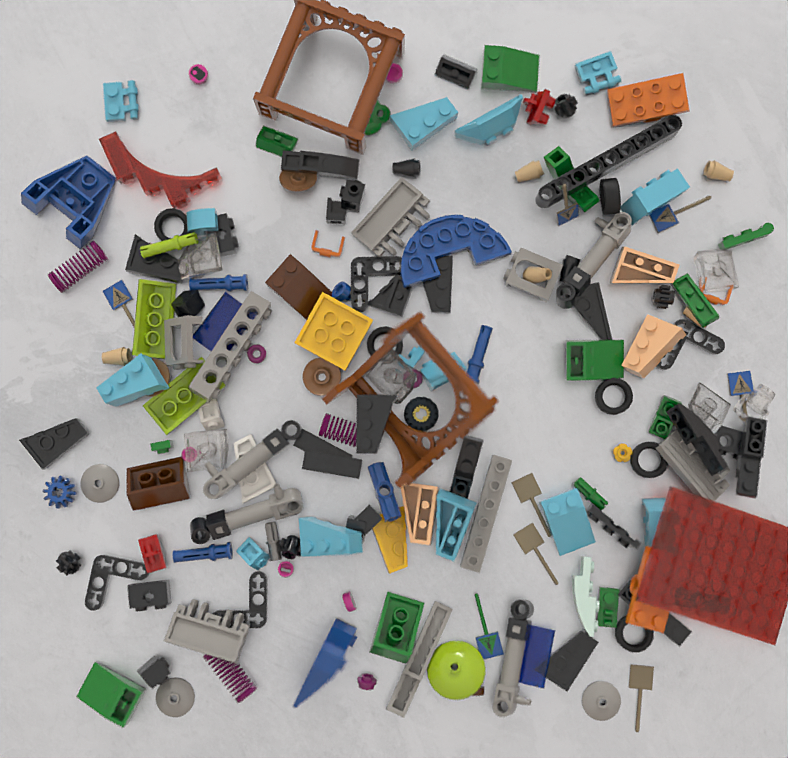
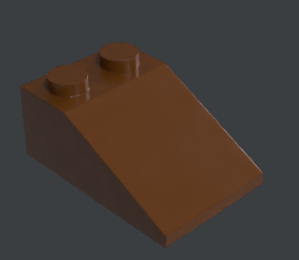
M291 254L265 282L272 291L306 320L322 292L333 297L332 291Z

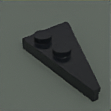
M599 282L592 283L580 297L575 295L574 307L601 340H612ZM564 294L566 298L570 297V295Z

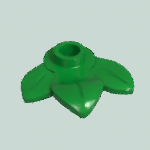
M378 100L364 132L365 135H373L379 132L382 124L390 119V109L385 105H381ZM383 111V116L379 117L378 113Z

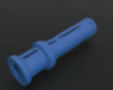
M243 274V276L227 275L225 278L189 279L190 290L226 289L228 292H232L235 289L248 291V276Z
M481 325L472 359H469L467 363L469 365L467 374L476 384L480 382L479 375L481 369L484 368L483 359L493 330L492 327L486 325L485 327Z
M227 542L225 545L215 546V544H211L206 548L173 551L172 556L174 563L202 559L216 561V559L220 558L232 559L233 550L231 542Z

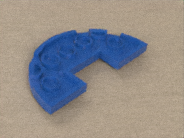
M463 215L438 217L421 226L409 239L401 260L403 287L406 288L440 277L441 274L435 259L469 249L476 266L511 255L512 251L503 236L492 229L488 223L480 219L463 217Z

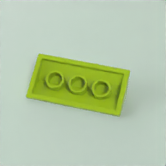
M138 279L132 356L143 354L151 358L165 359L164 320L174 318V309L171 303L175 300L176 284Z
M204 363L196 364L195 368L184 370L168 384L169 389L164 390L157 396H153L142 405L166 435L207 402L189 389V385ZM212 375L208 376L206 382L212 384L217 378ZM224 382L221 384L219 389L222 390L226 386Z

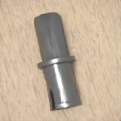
M276 522L266 523V544H268L270 561L281 560V551H279V542L281 540L278 538Z

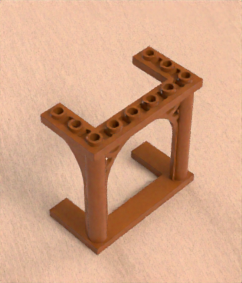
M294 0V10L260 92H255L253 97L258 114L276 121L280 113L344 138L347 149L363 155L366 149L364 132L396 57L403 58L405 53V34L398 28L392 27L391 29L386 27L380 21H370L362 14L357 13L355 15L349 13L344 7L339 6L336 8L331 6L326 0ZM317 15H319L321 18V24L319 26H315L318 20ZM325 18L329 21L333 20L331 24L325 23ZM305 22L310 28L308 31L303 30L306 27V25H304ZM335 29L349 33L362 44L368 55V77L348 127L276 99L298 46L308 36L321 30ZM363 32V34L369 35L364 38L360 36V33ZM372 38H379L381 40L377 47H369L367 44ZM381 51L380 54L377 53V58L372 56V53Z
M421 311L395 327L381 340L383 345L356 372L333 387L322 398L326 404H329L347 390H350L356 398L357 395H378L363 377L408 334L412 336L446 375L454 390L455 410L451 420L445 427L431 432L419 431L404 424L392 410L390 411L391 413L384 430L396 444L402 460L401 475L394 482L398 488L404 484L409 486L434 464L431 460L434 458L436 460L440 459L445 454L443 450L446 447L450 450L458 443L456 441L458 437L463 439L470 431L474 430L496 410L494 406L499 402L495 396L490 399L424 325L422 320L425 316ZM462 392V393H463V396H467V397L462 398V397L460 396V393ZM461 403L469 404V412L461 408ZM459 414H461L462 416H464V417L461 418L460 420H459V418H458V415H459ZM434 436L439 437V439L436 442ZM423 437H427L429 439V449L424 447L422 442Z

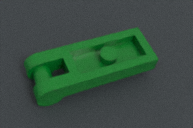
M765 223L755 231H752L751 228L744 230L737 237H734L733 234L723 237V241L718 244L720 252L768 236L774 230L773 224Z

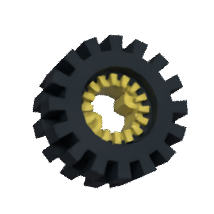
M416 397L407 403L404 410V418L409 427L419 431H427L436 424L439 411L437 405L431 399ZM420 409H424L427 412V416H424L422 420L416 417V412H419Z

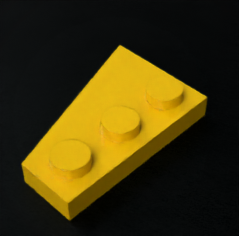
M404 506L399 507L400 518L385 522L383 514H380L382 520L372 528L389 574L408 567Z

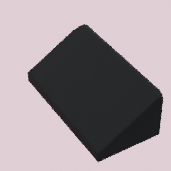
M442 55L435 75L469 89L477 68L447 55Z

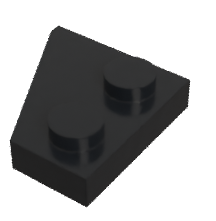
M396 274L388 285L384 286L372 300L368 301V306L403 317L414 285L404 288L401 276Z

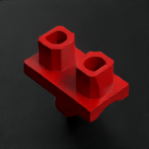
M544 89V91H538L537 95L532 93L530 98H524L523 104L527 106L525 112L529 113L526 123L530 125L535 123L546 125L548 123L549 115L543 113L544 107L552 109L556 100L549 95V90Z
M158 534L138 539L147 573L167 568Z

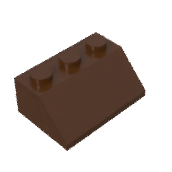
M182 457L127 468L126 495L132 510L135 511L190 499L189 482L185 462Z

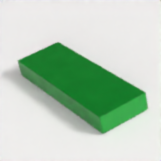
M688 273L674 280V283H671V286L702 328L719 319L716 310Z

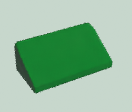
M263 125L256 138L255 146L282 157L283 151H294L298 138Z

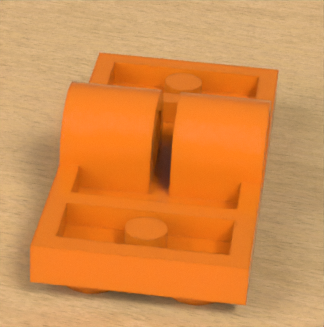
M684 73L608 89L614 127L638 122L650 123L658 121L662 117L690 112Z
M645 546L639 572L633 576L630 582V592L633 595L626 623L664 633L683 556Z

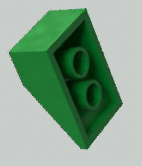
M485 45L481 89L537 93L540 55L505 46Z
M387 592L369 653L407 664L412 654L424 603Z

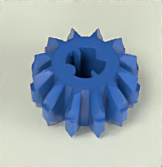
M59 476L57 480V478L52 477V483H45L48 489H43L42 492L48 493L44 500L50 499L49 506L55 504L56 509H59L61 505L68 507V502L74 501L70 496L76 495L77 492L71 491L75 484L69 485L70 478L64 480L63 476ZM57 489L63 490V493H60L62 496L56 494V491H59Z

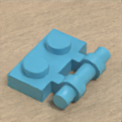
M611 51L575 64L581 83L586 81L590 83V86L584 87L586 95L598 93L599 90L606 87H615V84L622 82L620 75L612 76L611 72L617 71L618 68ZM604 75L606 80L597 83L596 78Z
M128 81L127 89L123 88L122 82L103 83L105 120L107 122L126 121L125 113H130V119H138L139 105L136 100L138 88L135 86V81ZM129 96V105H125L124 97Z

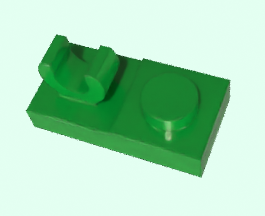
M599 587L597 621L600 627H617L618 588Z

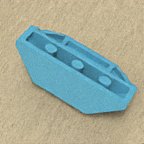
M522 94L456 129L455 137L479 145L485 143L489 145L496 141L499 135H508L514 130L513 128L515 127L523 99Z

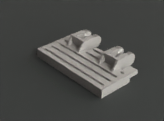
M401 177L351 233L378 257H381L385 252L380 245L395 256L397 254L396 250L387 244L389 239L391 238L401 247L405 243L393 231L401 235L411 224L409 221L420 228L423 224L412 214L417 211L422 217L429 219V213L420 207L418 203L426 207L430 200Z
M677 429L656 447V450L705 508L711 506L730 486L726 479H723L730 472L729 467L711 476L698 453L694 452L696 450L692 443L686 445Z
M193 599L186 615L187 607L178 605L167 630L165 642L232 663H238L250 625L243 623L244 614L239 613L237 615L233 628L230 629L229 626L233 617L232 610L226 611L220 626L222 617L208 613V603L202 604L197 618H194L198 607V600Z

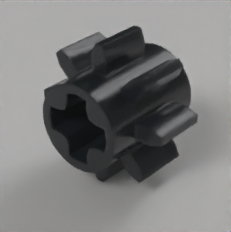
M562 94L556 98V106L553 109L561 117H571L576 112L578 102L574 96Z
M661 285L659 289H654L653 303H658L657 308L666 309L668 305H673L675 291H671L670 286Z
M289 535L287 539L282 538L279 551H282L284 558L294 559L296 556H301L300 538L294 535Z
M71 550L63 552L56 560L59 564L56 568L66 576L74 574L81 566L78 562L81 558Z

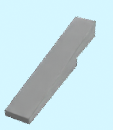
M436 601L434 602L386 710L403 718L405 717L453 609Z

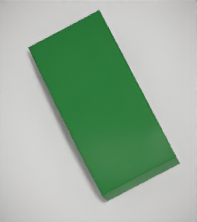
M663 395L648 432L666 439L674 425L666 412L675 405L682 404V402Z

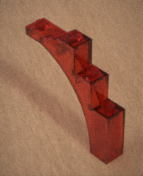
M116 131L99 139L113 172L121 184L131 183L137 177L147 196L158 195L164 189L173 208L177 207V209L187 206V202L191 201L189 193H198L202 190V187L206 185L213 186L219 182V179H222L217 167L196 176L164 174L138 161L127 150Z

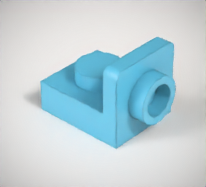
M420 346L418 348L413 347L408 354L409 360L401 354L397 356V359L400 360L398 364L405 369L409 367L413 369L425 351Z
M250 537L236 550L245 562L256 570L264 567L270 558V555L264 552Z

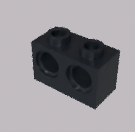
M722 425L716 426L714 434L720 441V438L725 436L728 441L726 446L719 449V452L726 456V453L731 454L733 459L738 460V445L741 442L743 432Z

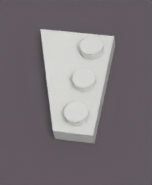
M252 434L234 443L236 461L257 445ZM266 462L239 482L242 503L274 488L276 482Z

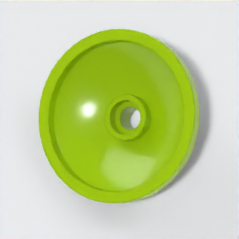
M449 641L440 645L434 651L427 666L428 680L433 689L442 697L450 700H462L475 694L482 686L486 673L485 662L480 652L473 645L463 641ZM453 665H458V669L456 671L451 670V667Z

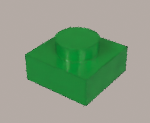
M172 440L150 443L151 451H157V454L168 453L169 449L174 448Z

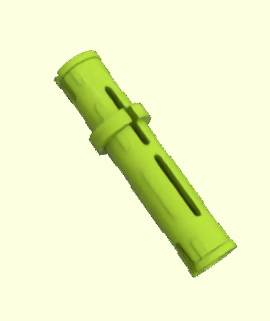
M196 232L182 236L175 235L168 240L141 246L140 250L143 251L140 252L143 258H147L175 249L179 251L183 247L198 244V240H196L198 237Z

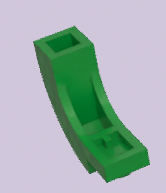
M559 146L544 156L547 168L554 180L574 169L570 156ZM574 177L576 181H581L579 177ZM588 186L568 196V199L573 204L578 203V207L584 213L600 201L599 197Z

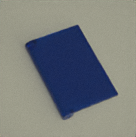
M225 291L204 319L203 324L193 334V339L212 352L242 303ZM251 312L247 315V317L249 319H254L257 314ZM240 328L237 333L242 335L246 329ZM229 344L227 350L230 351L235 344Z
M531 625L529 640L525 644L518 683L538 688L545 687L555 630Z

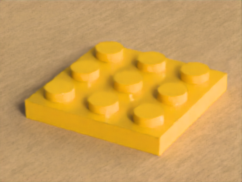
M322 292L294 343L346 371L368 332L373 319Z

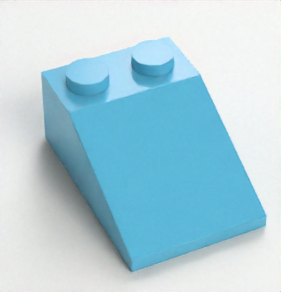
M455 352L451 353L452 357L466 371L465 364ZM432 360L422 365L423 368L420 372L430 391L449 382L446 375Z
M577 488L539 502L559 556L596 542Z

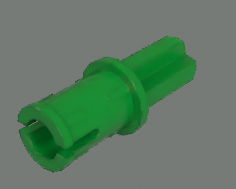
M580 477L574 482V487L585 496V500H589L599 510H603L605 508L604 505L608 504V501L597 492V489L592 488L583 478Z

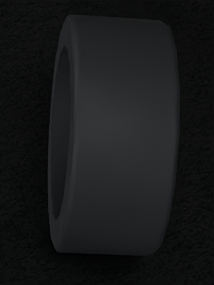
M617 178L601 179L599 195L602 213L604 215L620 213L621 196Z
M175 208L165 209L156 217L154 231L161 241L171 239L165 236L162 231L164 220L170 216L179 217L183 221L184 230L180 236L189 234L187 232V215L181 210Z
M385 326L372 331L367 340V349L370 356L376 352L374 349L375 339L381 334H389L394 328ZM403 340L396 345L393 354L385 356L380 363H391L397 360V356L402 353Z
M611 378L603 381L595 391V401L601 411L616 415L623 413L630 407L633 401V392L626 381L620 378ZM611 385L621 387L625 393L623 404L616 408L607 406L603 400L604 390Z
M644 442L633 449L630 456V464L639 476L655 478L666 471L668 463L660 453L661 463L654 471L643 470L638 462V457L643 450H656V447L659 445L658 443Z
M624 616L618 621L615 628L617 642L630 652L639 653L646 650L654 639V630L645 628L646 636L640 644L631 645L623 637V630L628 624L626 623L627 616Z

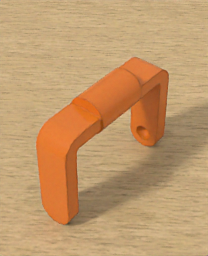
M316 230L311 246L312 251L320 253L319 255L325 257H340L345 237L342 236L338 253L329 249H320L315 247L319 232Z
M703 276L699 288L701 292H703L705 286V282L707 279L706 276ZM729 285L725 300L709 294H704V296L712 304L725 305L729 302L733 285Z

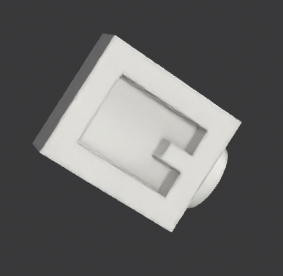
M212 399L210 402L207 401L199 408L200 421L206 431H216L225 426L221 419L217 399Z

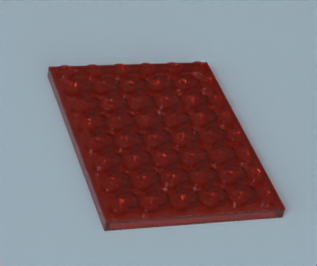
M669 487L635 600L776 645L788 604V527L684 490Z

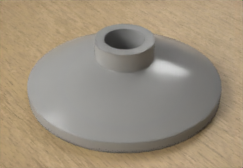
M93 465L81 477V490L85 497L93 502H106L112 499L118 491V475L107 465ZM97 480L101 481L100 487H97L95 485V482Z
M167 679L157 689L156 704L159 710L169 717L185 715L194 704V690L184 679ZM172 695L177 697L176 702L171 701Z
M597 681L585 689L582 695V706L591 718L605 721L617 714L621 706V697L618 690L612 684L605 681ZM600 699L606 700L605 705L599 704Z

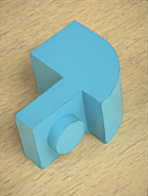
M215 208L196 209L186 213L188 233L196 232L200 236L206 235L205 231H218V217Z

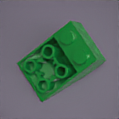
M566 340L567 381L624 378V368L622 366L624 361V340Z
M94 662L76 697L107 720L124 728L129 723L146 689Z

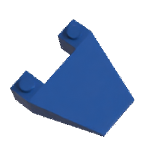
M86 155L34 180L21 192V203L35 215L50 203L71 219L72 222L66 227V239L81 250L95 234L116 182V177Z
M337 618L335 619L292 707L297 708L333 679L338 670L342 672L347 662L344 659L348 646L353 647L357 636L354 635L357 628Z

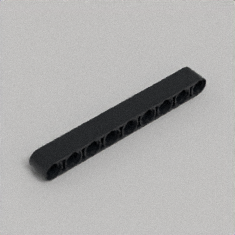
M676 115L668 116L540 188L535 198L536 204L541 208H548L564 199L563 190H560L558 185L566 184L568 197L672 139L682 127L681 118ZM621 150L626 151L628 155L623 154ZM606 159L611 160L613 164L608 163ZM590 168H594L597 172H592ZM574 177H579L581 181H576ZM542 194L548 195L550 199H544Z

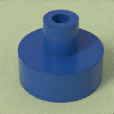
M342 281L334 287L332 296L340 302L343 300L349 301L351 299V287Z

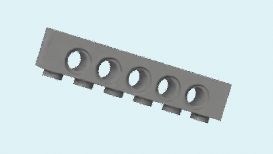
M252 291L249 293L189 385L191 392L208 402L212 398H217L221 391L219 387L230 378L231 373L229 372L232 367H236L239 364L242 351L248 350L252 343L250 341L253 334L257 335L262 327L260 323L271 314V302ZM255 312L258 316L256 319H249L247 315ZM240 328H245L248 331L245 335L237 333ZM229 344H235L237 345V349L235 351H229L227 350V346ZM219 360L227 362L225 367H218L216 363ZM211 375L217 378L212 384L206 382L207 377Z
M496 455L491 457L461 560V568L480 573L512 460Z

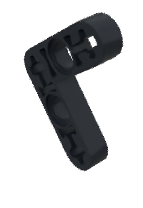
M356 257L352 260L351 305L353 309L358 312H364L368 308V276L401 275L402 257ZM376 262H381L384 268L377 271L373 268V265ZM386 262H389V270H387ZM396 262H399V270H396L394 267ZM358 263L365 266L361 268V275H358L357 267H354ZM362 280L365 286L362 289H357L354 283ZM358 294H361L362 302H365L362 303L361 307H358L357 303H355L358 302Z
M679 319L673 325L677 326L683 323L686 330L689 331L691 328L693 330L689 337H687L689 333L684 331L686 336L677 342V349L670 352L674 354L673 357L669 355L667 358L669 364L662 366V362H660L656 367L659 370L671 368L685 341L713 355L723 352L725 342L722 338L690 321ZM695 332L703 334L702 342L694 340ZM707 340L711 343L717 341L719 342L718 346L720 349L713 350V345L708 343L704 346Z
M109 555L97 556L93 561L86 592V608L95 611L103 606L110 575L134 580L146 579L149 573L146 571L145 564ZM104 558L106 563L111 564L112 560H115L112 565V571H110V566H104L102 569L98 561H102ZM119 562H124L127 566L124 573L117 571V564ZM131 564H134L132 567L134 569H139L140 566H142V570L145 571V574H142L139 577L138 572L132 571L131 575H129V572L131 570ZM96 577H100L104 581L101 588L94 586V579ZM91 591H102L101 594H97L96 600L99 601V604H96L93 607V603L90 602V599L94 598L95 593H91Z
M256 571L250 576L249 610H232L233 617L229 628H233V618L238 613L244 614V624H247L248 621L247 613H250V617H256L257 614L263 617L264 620L260 621V624H257L255 620H250V628H261L266 624L268 579L264 572ZM257 574H259L260 578L264 579L260 583V588H264V591L258 590L253 592V588H257V582H254L253 578H256ZM255 594L263 596L264 601L261 605H256L253 602ZM217 610L213 615L218 616V614H221V617H224L227 610Z

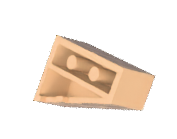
M624 246L621 248L610 283H674L680 265Z
M647 314L622 363L623 368L627 372L644 379L661 362L660 360L668 352L672 351L676 343L686 336V333L676 325Z
M411 483L409 486L404 484L400 488L410 543L431 545L439 487Z

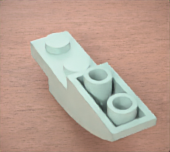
M581 556L580 575H572L573 599L582 627L587 635L594 637V632L598 630V621L595 620V613L599 612V601H596L597 597L589 596V592L593 590V581H590V573L594 572V561H591V557Z

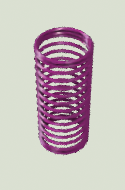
M94 240L89 244L98 257L91 251L88 245L86 247L96 262L83 248V251L87 254L93 265L79 250L90 268L77 253L76 256L83 263L86 270L73 255L72 258L79 265L83 273L70 258L69 261L76 268L79 275L65 261L76 278L63 263L62 266L69 273L72 280L58 266L69 283L55 268V271L66 286L53 271L48 273L49 279L61 293L65 292V289H69V286L72 287V283L76 284V281L79 282V278L83 279V276L86 277V273H90L89 270L93 272V268L96 269V265L100 266V263L103 264V260H108L103 250Z
M326 413L320 427L319 436L322 437L324 434V438L328 436V439H331L332 437V440L336 439L337 442L341 438V444L345 440V445L349 442V446L353 443V447H355L356 431L354 436L353 432L356 423L354 422L349 434L352 423L350 421L344 435L348 421L346 420L340 434L343 418L336 432L339 417H337L331 433L335 419L334 415L327 432L331 414Z
M205 654L203 658L207 662L211 658H213V656ZM216 657L208 663L210 665L218 660L211 666L212 669L220 664L213 671L216 672L222 668L216 676L228 669L219 677L221 679L230 673L221 683L233 676L224 684L226 686L235 680L227 690L240 682L229 692L232 693L242 686L232 695L234 697L245 689L235 698L237 703L243 701L257 689L256 685L252 686L254 682L249 683L251 679H247L248 675H245V671L240 673L243 668L238 669L240 664L235 666L236 663L226 662V660L224 661Z

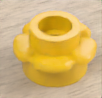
M619 444L613 450L615 459L618 462H628L631 459L632 449L627 444Z

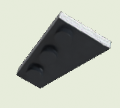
M357 395V454H377L397 395Z

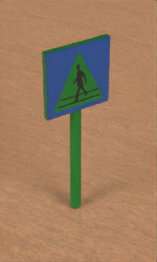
M476 593L475 599L485 634L475 637L479 652L483 659L504 655L498 632L488 634L479 595Z

